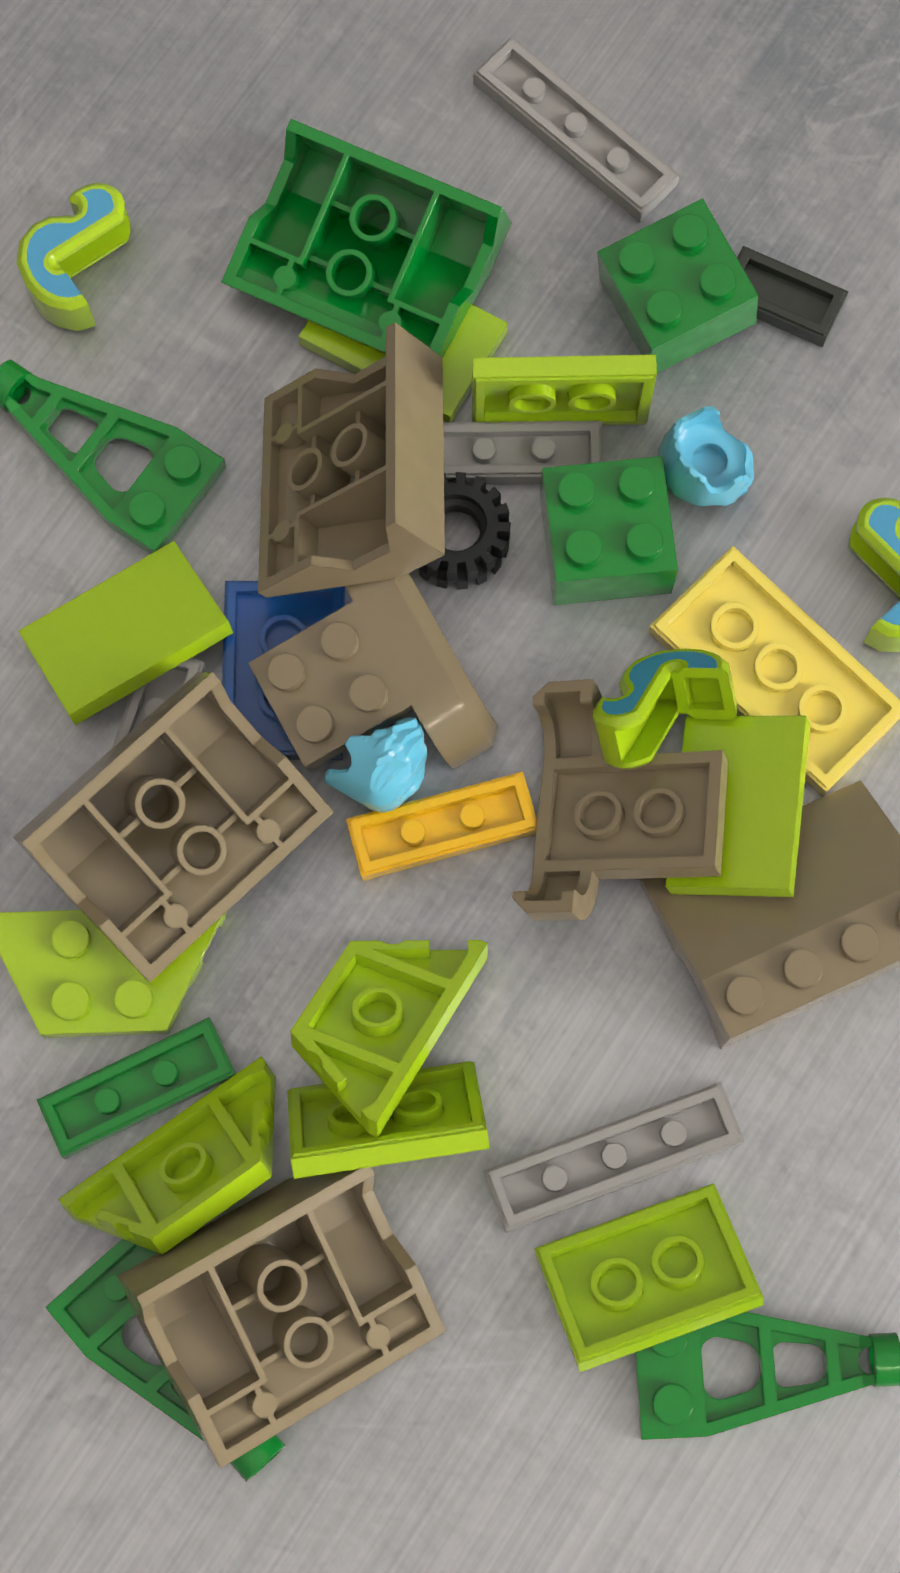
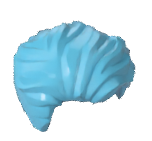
M714 406L702 407L678 419L666 432L658 449V456H663L666 485L678 499L697 506H727L735 503L737 498L748 492V487L752 485L754 479V459L748 444L741 442L723 429V424L719 418L720 412Z
M408 717L397 720L396 724L388 729L375 730L371 736L350 735L345 746L351 755V766L342 770L328 769L325 772V783L371 810L389 812L396 809L419 789L424 778L425 761L428 755L422 727L418 724L416 718Z

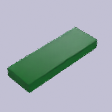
M208 1017L37 1099V1103L61 1157L66 1159L224 1083L234 1076L236 1072L212 1020Z

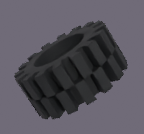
M456 472V481L447 482L446 474L444 473V514L446 515L451 512L468 514L477 522L480 534L477 541L467 549L454 551L445 548L444 556L419 568V576L427 582L431 576L437 578V587L447 589L449 581L457 582V590L468 589V581L475 579L477 585H480L487 581V573L489 571L496 574L501 568L502 557L506 558L509 550L510 512L507 503L501 504V493L495 487L490 491L486 489L485 479L476 476L474 483L466 482V473Z

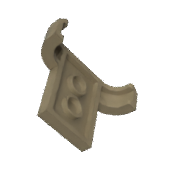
M409 573L396 579L345 586L353 602L248 663L303 766L309 771L346 751L345 744L350 735L371 736L375 730L383 729L415 711L442 757L453 770L493 747L498 725L474 689Z
M593 679L548 682L533 696V707L539 715L543 729L544 761L532 879L528 891L513 892V900L534 921L586 920L590 916L596 902L599 880L721 876L728 759L723 750L656 753L653 759L646 765L633 769L616 768L607 764L602 758L593 719V710L597 702L602 698V695Z

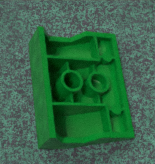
M290 119L286 128L283 163L266 203L249 216L221 282L224 285L386 354V327L395 322L443 358L471 304L475 302L487 281L512 222L504 208Z

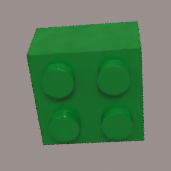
M703 198L597 251L600 282L640 354L656 355L657 373L756 324L758 294Z
M663 456L542 468L540 501L553 606L672 594L678 573V564Z

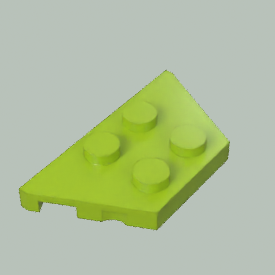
M81 910L0 912V956L40 1035L44 1038L169 1034L182 1009V1001L188 988L194 984L204 964V955L217 929H221L226 913L151 982H148Z
M381 940L350 941L290 1030L291 1045L369 1134L378 1137L488 959V943L482 940H468V950H430V940H404L397 944H387Z
M262 1056L61 1196L58 1199L73 1220L163 1255L272 1177L275 1075Z

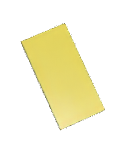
M734 546L721 556L649 627L648 633L666 650L685 648L705 650L719 655L729 663L737 701V716L806 715L810 722V735L805 781L822 797L900 720V700Z

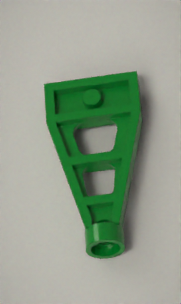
M7 360L0 365V408L9 413L12 419L110 528L149 554L169 544L226 468L224 458L175 426L39 378L13 360ZM30 391V399L26 403L21 404ZM63 410H71L98 425L77 453L69 451L48 430ZM116 439L126 440L145 447L153 456L129 490L124 492L113 489L95 468V460L109 442Z
M121 1239L45 1308L89 1360L204 1441L181 1398L174 1391L172 1382L164 1367L146 1362L124 1344L123 1330L136 1318V1314L117 1276L154 1256L157 1252ZM276 1434L233 1460L230 1464L247 1482L278 1455L286 1445Z
M750 1312L735 1315L635 1352L641 1440L708 1437L871 1385L873 1387L900 1386V1342L896 1332L872 1333L864 1336ZM713 1337H721L749 1344L758 1355L760 1376L756 1385L747 1392L728 1398L715 1399L711 1397L704 1389L701 1353L702 1346L707 1340ZM780 1342L813 1344L819 1347L823 1352V1377L814 1383L781 1387L777 1384L775 1377L774 1347ZM865 1348H867L870 1374L864 1372L858 1362L859 1354Z

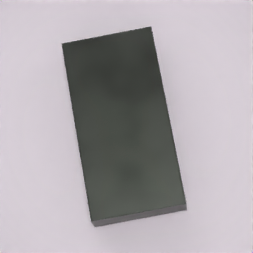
M742 246L737 259L758 294L757 319L823 348L849 291Z

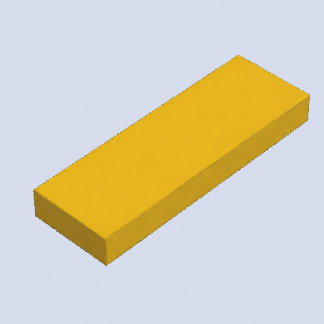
M523 771L403 803L389 812L373 811L346 819L362 881L536 835L538 822Z

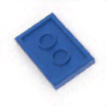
M225 581L224 616L227 618L234 633L223 639L222 685L230 701L266 741L289 760H300L248 663L344 607L346 587L342 586L266 598L258 593V581ZM343 752L330 760H343Z

